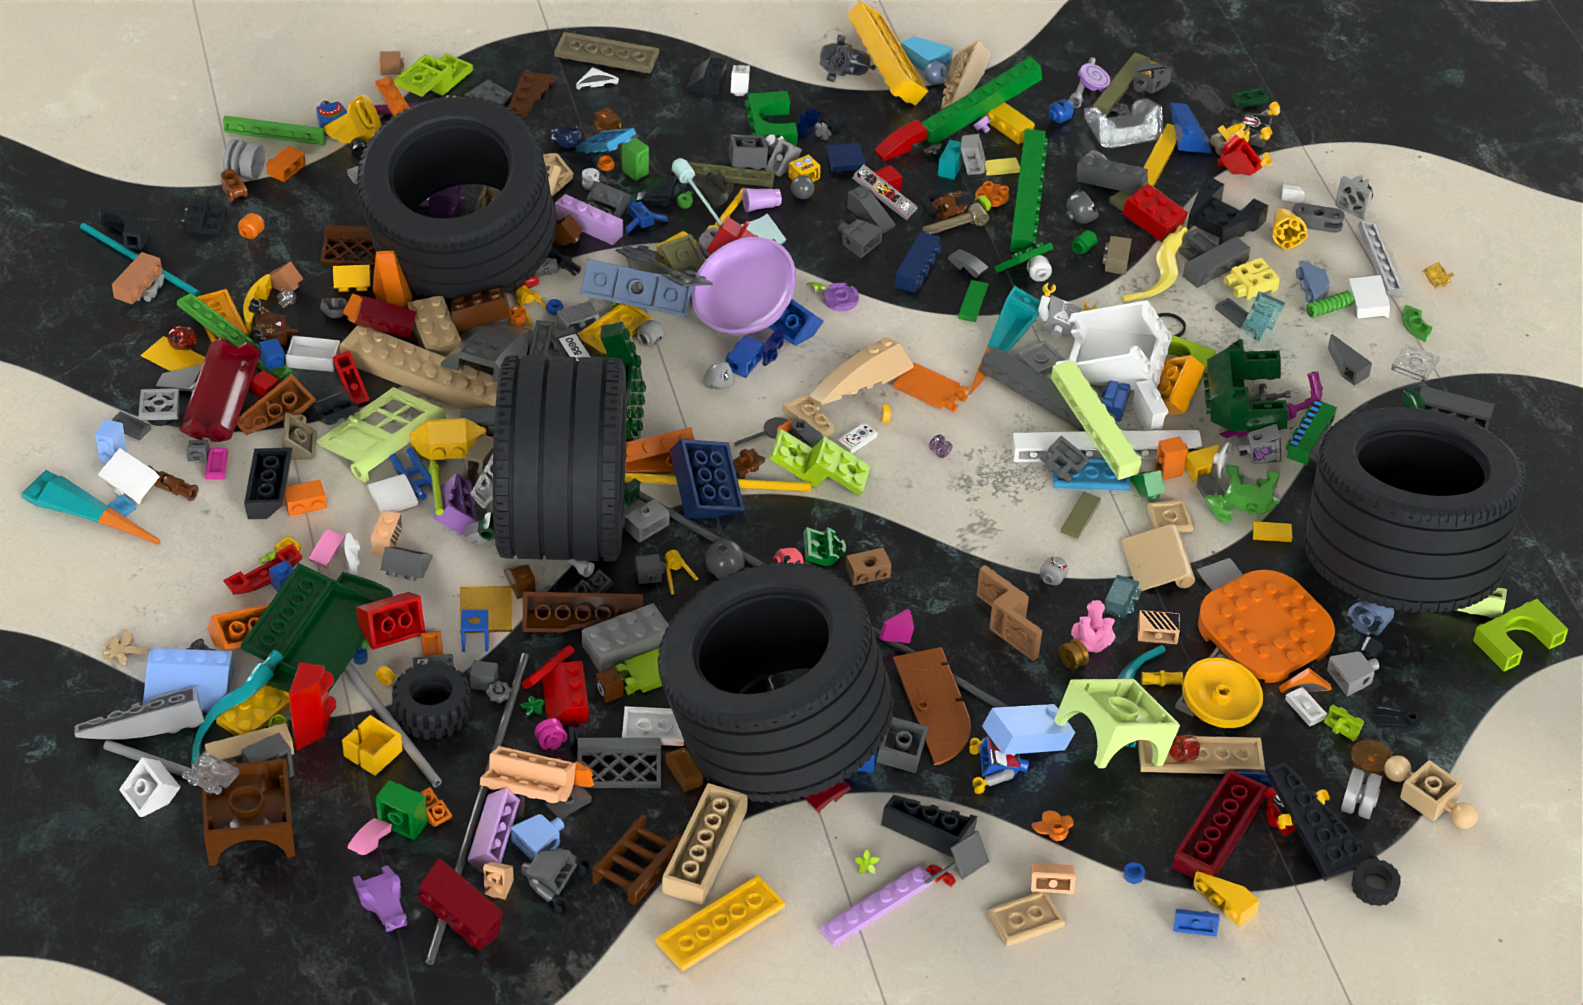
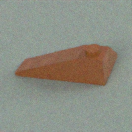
M291 374L239 416L236 425L245 435H249L285 420L287 412L292 416L302 413L316 402V399Z

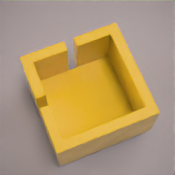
M371 715L358 725V730L354 729L342 740L344 757L357 765L361 763L363 769L375 776L403 751L402 735Z

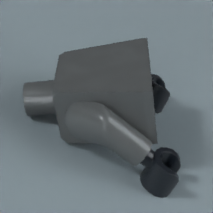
M562 848L552 851H540L532 863L525 862L521 868V872L527 876L531 888L547 902L551 901L554 903L553 909L558 914L562 913V908L558 904L566 908L567 902L564 897H555L554 895L560 894L575 867L580 875H585L587 868H589V860L587 858H580L578 860L576 859L577 856L571 854L569 850Z

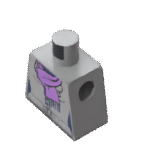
M1277 424L1249 432L1247 434V444L1237 445L1239 456L1249 455L1253 464L1282 462L1281 435Z

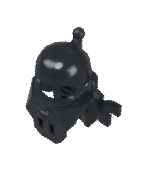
M838 34L836 43L824 45L821 50L819 64L829 72L826 79L829 82L835 83L836 73L841 76H845V74L861 76L869 68L875 70L876 66L870 65L871 60L866 52L854 49L852 44L845 43L846 37Z

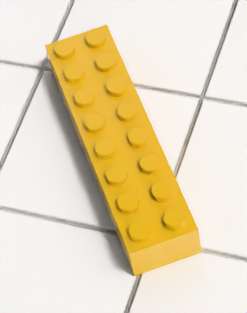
M859 1L847 14L850 24L856 29L855 33L862 39L861 43L868 49L867 53L873 58V63L879 68L878 72L884 76V82L891 88L890 92L896 97L900 96L906 103L910 102L916 106L929 92L883 15L862 1Z

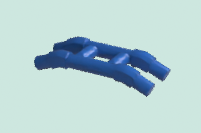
M413 447L406 450L413 464V467L406 470L397 455H391L389 458L397 474H405L415 496L425 500L427 494L420 487L429 484L433 490L432 477ZM420 472L424 477L413 481L410 476Z

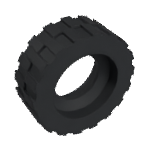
M1367 859L1356 866L1351 883L1352 891L1364 903L1372 906L1388 905L1398 895L1401 876L1391 863L1389 864L1385 860ZM1368 876H1378L1383 878L1387 885L1384 889H1376L1366 884V878Z

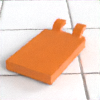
M915 362L913 363L914 368L903 373L894 382L895 389L938 409L944 406L951 412H955L958 409V406L955 404L959 400L965 402L968 399V395L965 393L969 390V387L960 386V383Z

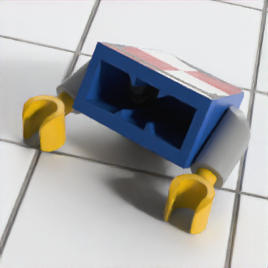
M989 735L982 739V741L978 738L970 740V753H980L982 777H986L984 780L980 777L974 778L973 787H975L974 792L976 794L983 793L986 785L992 786L1011 780L1018 771H1027L1029 766L1028 760L1020 758L1019 754L1003 755Z

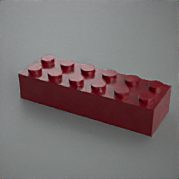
M1229 769L1175 852L1172 869L1191 878H1195L1197 871L1217 877L1263 804L1267 786Z

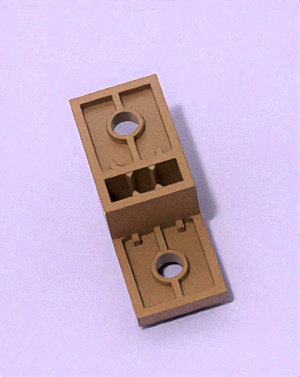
M984 565L979 569L977 596L992 607L989 629L1032 661L1036 660L1039 657L1042 630L1026 619L1029 596L1002 578L994 570Z

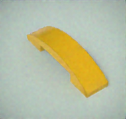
M269 274L260 278L251 287L244 301V320L249 336L256 327V313L249 311V303L253 298L267 300L272 289Z

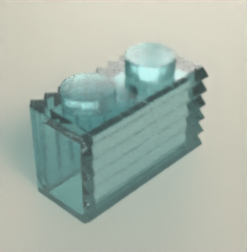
M1117 575L1105 598V609L1103 612L1126 619L1127 614H1132L1134 610V600H1139L1141 589H1139L1140 582Z

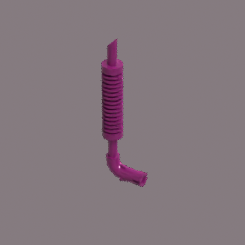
M1319 371L1307 374L1311 396L1297 405H1293L1290 402L1287 403V421L1295 418L1297 412L1308 409L1310 405L1313 406L1316 400L1321 401L1323 386L1320 382ZM1228 430L1219 435L1226 439L1235 435L1238 438H1243L1249 432L1255 430L1242 432Z

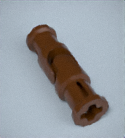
M154 470L160 476L154 483L155 487L170 491L177 496H184L188 501H193L196 498L199 490L197 485L185 483L183 479L174 477L164 471Z

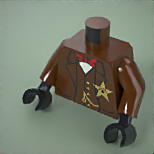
M256 298L250 301L249 311L252 313L257 311L256 328L250 334L253 343L259 344V342L277 338L282 347L288 344L287 335H298L297 324H286L285 315L271 313L264 307L260 308L261 302Z

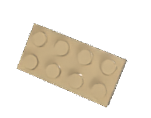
M443 296L407 302V309L416 311L413 332L421 348L446 357L455 346L462 342Z

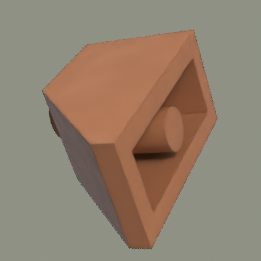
M291 261L269 273L272 287L282 293L287 290L292 292L300 286L298 283L303 280Z

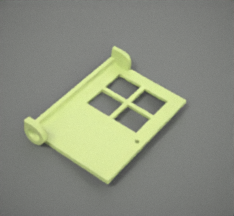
M393 387L355 413L354 416H349L347 420L316 440V444L353 461L354 463L351 464L353 475L366 483L370 480L368 472L411 442L410 432L416 430L427 420L446 419V413L441 407ZM393 399L406 404L394 414L381 409V407ZM410 407L424 412L411 422L399 417L401 413ZM376 411L388 416V418L376 426L363 421ZM393 419L406 424L394 434L380 429Z

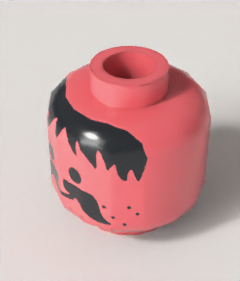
M782 548L777 550L773 557V563L779 564V562H784L787 564L788 562H793V564H796L798 562L803 565V556L796 548Z

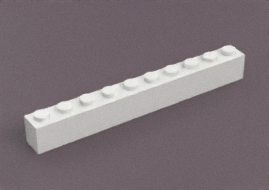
M1199 430L1123 431L1124 437L1131 443L1133 450L1140 456L1141 460H1156L1159 441L1179 436L1183 443L1187 444L1188 453L1202 449ZM1087 432L1013 433L1012 452L1014 462H1043L1040 460V457L1044 453L1049 457L1052 455L1048 449L1060 436H1063L1088 458H1103Z

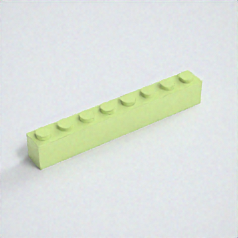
M1073 360L1054 365L1052 368V381L1117 479L1139 474L1140 456L1135 453L1131 443L1126 440L1123 431L1118 428L1114 418L1108 413L1105 404L1101 403L1096 391H1093L1088 379H1085L1080 367H1077Z

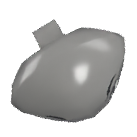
M718 362L708 367L703 379L705 387L710 389H727L733 386V373L728 363Z

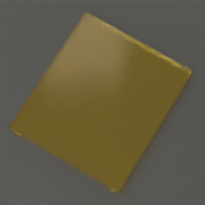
M512 586L460 587V633L461 610H488L489 633L512 632ZM472 617L469 619V622L477 624L480 622V619ZM466 631V633H484V631Z

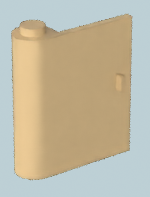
M1176 525L1162 526L1121 539L1137 592L1173 581L1180 588H1189L1194 584L1195 577Z

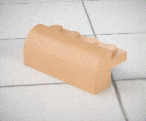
M498 746L490 754V768L480 777V785L487 786L492 790L508 788L513 794L526 795V797L532 799L539 798L549 803L566 802L574 784L575 763Z

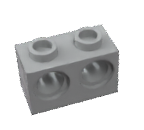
M980 135L962 136L961 152L967 175L983 174L985 172L986 159Z

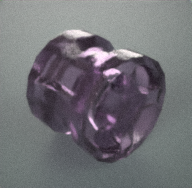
M941 434L934 436L929 443V449L936 452L939 458L946 457L953 447L952 443L946 441L945 437Z

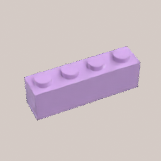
M564 194L555 203L556 220H560L570 214L581 226L582 232L611 245H614L623 236V220L567 194Z
M508 788L501 789L487 796L468 857V861L481 873L484 872L483 867L485 864L490 862L501 863L520 802V799Z

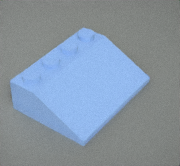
M150 648L143 705L150 703V698L196 685L202 711L207 713L219 699L230 691L234 672L232 651Z

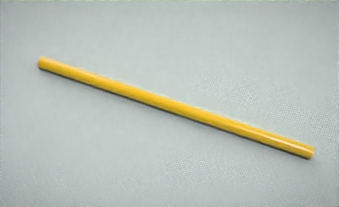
M625 473V482L678 485L675 475ZM738 479L739 487L742 489L811 492V483Z

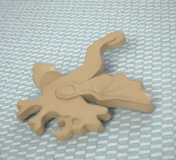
M124 630L121 640L119 637L116 639L112 637L108 643L104 644L105 648L109 646L110 650L103 649L104 655L110 654L104 656L108 661H111L112 657H116L120 664L126 665L127 657L125 654H143L149 652L150 647L144 646L143 649H138L132 646V634L128 630Z

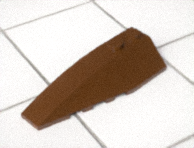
M523 591L522 632L563 633L593 626L643 607V594Z

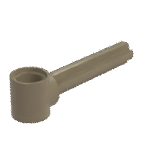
M974 203L968 208L967 213L925 226L922 230L925 233L934 234L969 222L982 226L988 222L989 215L980 203Z

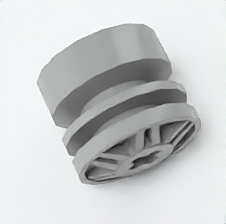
M231 139L225 149L223 169L234 170L238 176L241 175L246 179L257 180L264 167V146L252 142L247 144L246 141H240L239 139Z

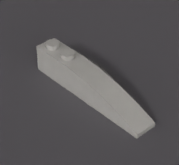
M197 686L150 698V703L140 705V703L131 705L132 708L128 711L117 710L111 712L106 719L97 717L75 725V736L91 739H128L167 732L176 733L182 728L198 727L201 723H204V715Z

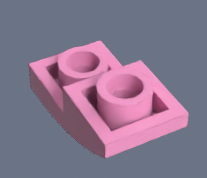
M327 529L312 551L309 560L328 568L332 558L338 553L345 536Z
M376 818L372 819L357 832L348 844V849L356 851L361 855L368 854L378 848L379 839L391 832L392 824Z

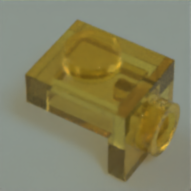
M1439 262L1423 270L1434 288L1440 285L1445 287L1451 283L1450 279L1454 276L1453 272L1447 275Z

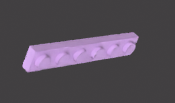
M918 865L821 926L820 933L835 946L933 884V881L925 884V881L931 876Z

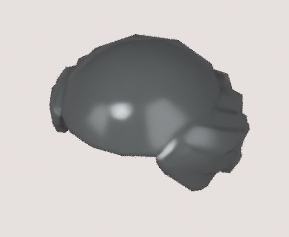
M323 298L320 310L330 318H340L345 315L343 311L348 302L345 298Z

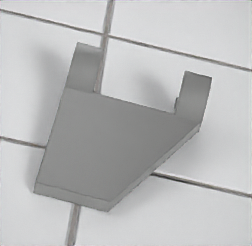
M202 365L162 373L156 388L179 389V391L193 393Z

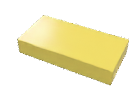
M1016 157L985 161L986 176L1020 173V166Z

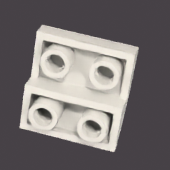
M405 474L368 484L370 494L374 503L376 502L380 514L382 510L397 512L418 505V500Z

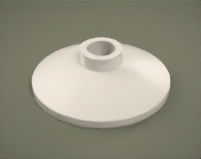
M1227 442L1221 452L1216 453L1213 463L1217 464L1219 479L1224 477L1229 463L1231 442Z

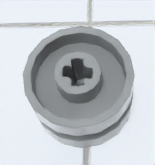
M1353 768L1341 811L1352 814L1357 803H1360L1359 817L1369 820L1373 807L1375 808L1377 804L1382 776L1371 773L1365 785L1363 784L1364 770Z

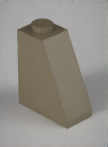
M481 435L465 455L464 477L471 481L472 490L493 454V437Z

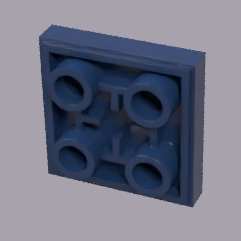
M860 143L826 145V153L832 172L857 171L863 164L866 166Z

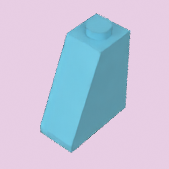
M915 36L901 43L911 63L922 71L930 62L937 61L946 65L952 60L953 48Z

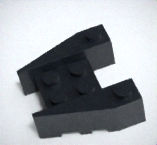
M1209 177L1199 188L1189 213L1187 230L1196 226L1220 238L1219 245L1234 237L1238 236L1240 238L1244 236L1248 231H1256L1266 222L1269 205L1253 199L1240 211L1221 201L1224 183Z

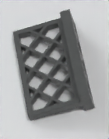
M578 738V762L588 766L590 769L598 762L605 767L599 774L591 769L595 777L592 779L594 785L583 788H661V738ZM582 755H591L595 760L587 765L582 761ZM606 755H612L616 760L608 765L602 759ZM627 755H632L636 758L631 765L623 760ZM648 755H657V760L651 765L644 760ZM619 762L626 768L620 774L612 769ZM640 762L647 768L641 774L633 769ZM629 771L636 776L633 781H626L623 777ZM651 771L657 776V781H647L644 776ZM607 772H610L616 778L612 781H605L602 777Z

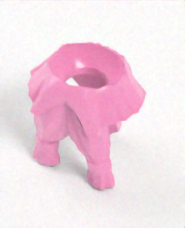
M1096 600L1087 605L1088 616L1080 617V621L1073 625L1071 635L1074 639H1078L1084 644L1087 652L1097 653L1111 645L1116 637L1112 630L1115 620L1112 618H1102L1105 607L1101 601Z

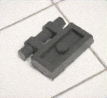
M1060 436L1049 447L1048 451L1052 454L1050 457L1045 453L1040 457V460L1045 463L1044 465L1048 469L1054 470L1060 479H1064L1068 483L1073 479V476L1068 472L1072 470L1078 474L1090 460L1063 436ZM1058 459L1065 464L1063 468L1056 463Z

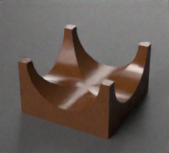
M287 759L201 768L204 838L209 866L218 865L219 856L226 848L247 840L272 842L284 850L287 858L295 857L290 804L291 789Z

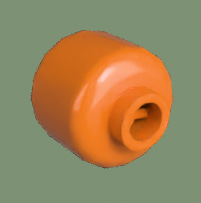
M254 213L245 215L238 223L240 235L247 239H255L264 230L263 218Z

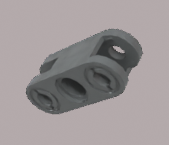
M1297 203L1293 206V213L1305 222L1307 229L1332 233L1342 230L1345 213L1340 209L1305 203Z

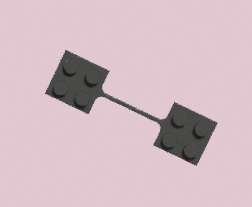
M639 245L638 248L623 246V249H616V252L633 261L645 260L670 273L663 274V277L682 287L713 285V282L707 280L705 276L697 275L695 271L687 270L686 273H680L655 261L662 260L664 257L659 255L657 251L648 249V246Z

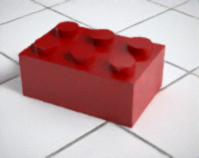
M1147 183L1126 200L1122 214L1157 240L1163 242L1167 235L1174 233L1179 225L1183 227L1188 212Z

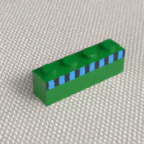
M1316 400L1313 406L1310 405L1308 407L1306 417H1302L1299 428H1296L1293 433V439H1289L1287 442L1288 459L1308 466L1311 461L1308 455L1320 434L1325 430L1328 431L1334 422L1336 406Z

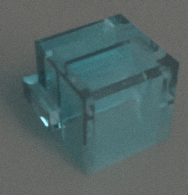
M1259 291L1242 328L1254 333L1253 339L1260 341L1266 328L1271 331L1273 330L1285 302Z

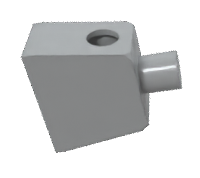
M1357 651L1331 656L1327 671L1345 695L1350 696L1372 683L1374 671L1379 669V663L1376 658L1366 660L1363 654Z

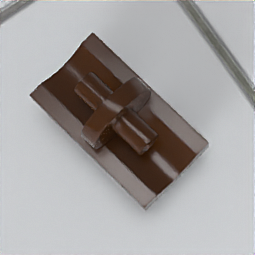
M753 448L749 451L747 449L741 450L740 456L733 460L737 479H745V474L758 471L759 466L765 463V457L758 455Z

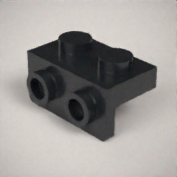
M346 390L313 403L318 421L327 425H333L338 422L337 420L349 418V416H354V413L360 411L358 404L350 400Z

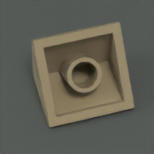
M287 412L284 420L283 447L293 448L291 460H312L315 457L316 430Z

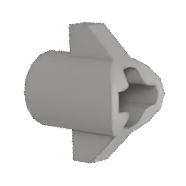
M768 135L765 138L768 147L767 155L773 154L780 139L785 141L783 136L777 139L775 135Z

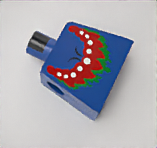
M323 101L320 106L316 107L319 128H323L347 113V110L340 102L329 103V101Z

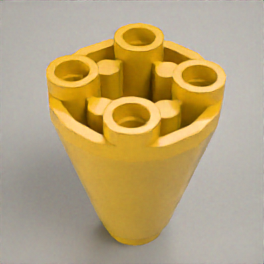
M1280 208L1274 214L1272 236L1278 246L1289 250L1299 246L1307 239V227L1300 217L1285 208Z

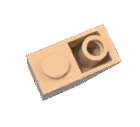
M497 862L485 864L483 867L485 895L506 899L514 880L513 866Z

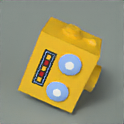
M806 155L789 163L788 176L794 180L798 176L805 175L814 182L820 179L821 166L810 155Z

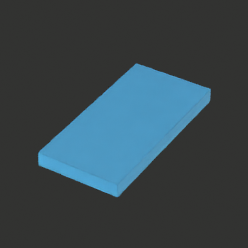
M1089 458V462L1078 474L1070 470L1068 473L1073 476V479L1069 483L1064 479H1060L1053 470L1054 488L1130 490L1129 477L1118 480L1104 458ZM1059 459L1056 461L1062 468L1065 466Z

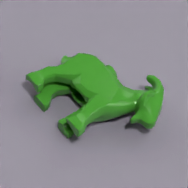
M1228 464L1226 473L1229 475L1230 481L1224 496H1217L1215 492L1214 495H1206L1205 502L1210 511L1223 523L1232 521V518L1225 516L1234 514V511L1230 509L1236 508L1247 511L1250 514H1265L1273 509L1276 504L1280 503V500L1274 496V490L1277 488L1280 474L1268 471L1267 479L1258 478L1257 485L1243 483L1244 475H1238L1239 466Z

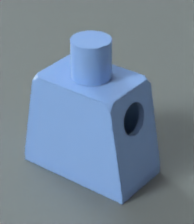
M539 814L512 826L511 841L533 861L540 851H552L559 846V831L564 828V824L559 817L549 822L543 815Z

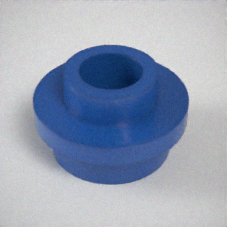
M551 299L546 305V312L551 315H557V311L563 309L564 306L560 300Z

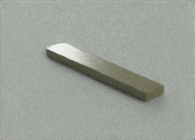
M1134 53L1093 104V110L1108 115L1111 108L1115 106L1133 83L1135 70L1145 57L1148 59L1150 57Z
M688 162L695 172L694 179L773 187L775 172L746 168L737 169L735 167ZM671 168V176H676Z

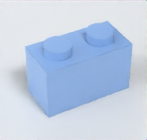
M105 419L96 431L95 438L99 461L108 463L119 448L126 452L127 447L123 423Z

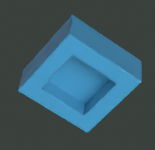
M123 494L108 504L110 508L124 517L136 510V504Z

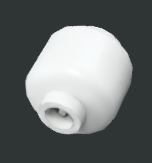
M1038 255L1031 258L1027 263V271L1033 280L1041 282L1050 277L1052 269L1046 257Z

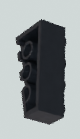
M893 795L884 806L881 825L954 858L950 848L975 832L978 816L970 814V817L960 815V811L951 810V812L939 810V806L936 805L924 806L920 805V801Z

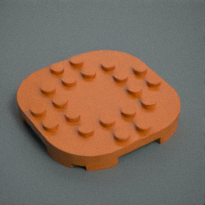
M1256 570L1246 573L1213 590L1204 598L1199 612L1198 627L1203 638L1206 641L1212 640L1230 660L1241 664L1257 679L1265 680V683L1286 680L1289 677V673L1315 659L1318 662L1321 661L1329 653L1335 635L1334 623L1328 612L1297 581L1283 573L1272 570Z

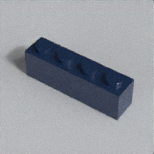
M920 231L896 273V288L915 293L918 286H922L924 276H927L929 273L930 265H934L936 255H939L942 245L940 244L939 236Z

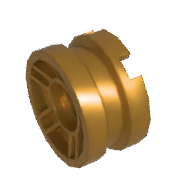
M1073 639L1069 643L1060 646V657L1067 668L1071 667V670H1076L1089 662L1087 649L1080 640Z

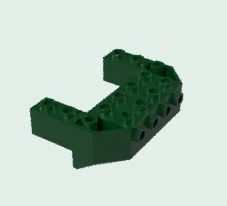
M623 321L601 325L600 339L606 354H600L599 357L605 358V362H608L609 358L621 359L625 366L626 441L640 439L641 431H643L644 392H646V384L643 381L641 371V357L636 354L635 343L631 342L630 331L628 328H625Z
M1239 339L1207 359V373H1203L1206 414H1210L1211 422L1229 431L1237 432L1258 430L1277 424L1278 430L1287 429L1288 410L1286 400L1250 401L1248 387H1245L1244 380L1281 379L1280 350L1244 351L1243 339Z

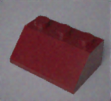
M363 296L355 316V324L409 339L416 311Z

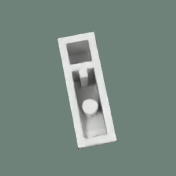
M733 65L731 93H735V96L748 94L750 66Z

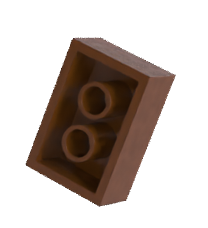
M493 286L488 291H475L471 293V296H457L451 300V314L457 331L460 332L510 318V307L504 287Z

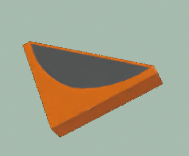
M1307 668L1279 686L1281 693H1290L1301 687L1307 692L1330 691L1332 689L1330 683L1310 668Z

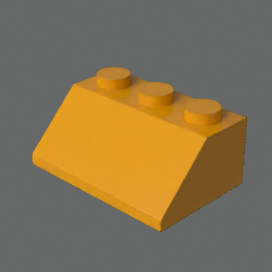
M1191 355L1167 358L1164 364L1157 390L1160 392L1161 398L1171 415L1184 414L1187 411L1191 398L1196 392V387L1203 376L1205 366Z

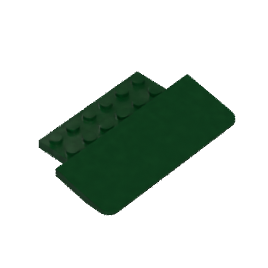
M298 563L241 643L240 649L264 661L272 650L280 652L284 658L277 664L273 671L274 676L266 685L289 692L300 663L325 666V672L332 673L334 677L333 685L327 690L329 694L366 639L359 627L356 607L392 597L393 593L389 588L369 579L342 572L337 580H333Z

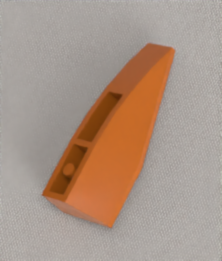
M692 427L626 443L625 472L665 473L673 471L674 467L669 449L681 439L694 440Z

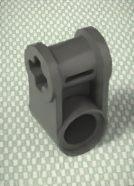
M796 419L792 422L793 432L791 435L809 447L813 448L824 438L820 431L813 428L804 419Z

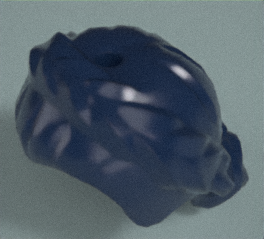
M567 125L562 128H555L551 132V139L556 145L564 149L576 146L581 142L583 136L578 126L574 129L572 126Z

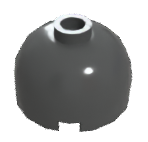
M1080 188L1069 196L1066 202L1068 210L1066 215L1071 221L1074 219L1079 224H1088L1099 217L1098 212L1093 211L1092 207L1095 205L1084 191L1081 192Z
M717 540L706 551L705 563L708 572L714 574L717 578L726 577L730 573L734 574L744 567L745 559L742 549L732 540Z

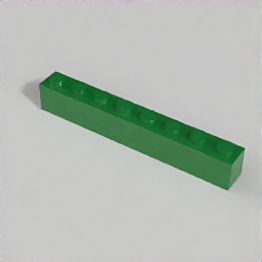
M1030 56L921 122L927 128L926 140L931 145L939 143L1041 81V66Z

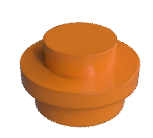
M601 156L597 166L603 171H609L614 168V161L610 156Z

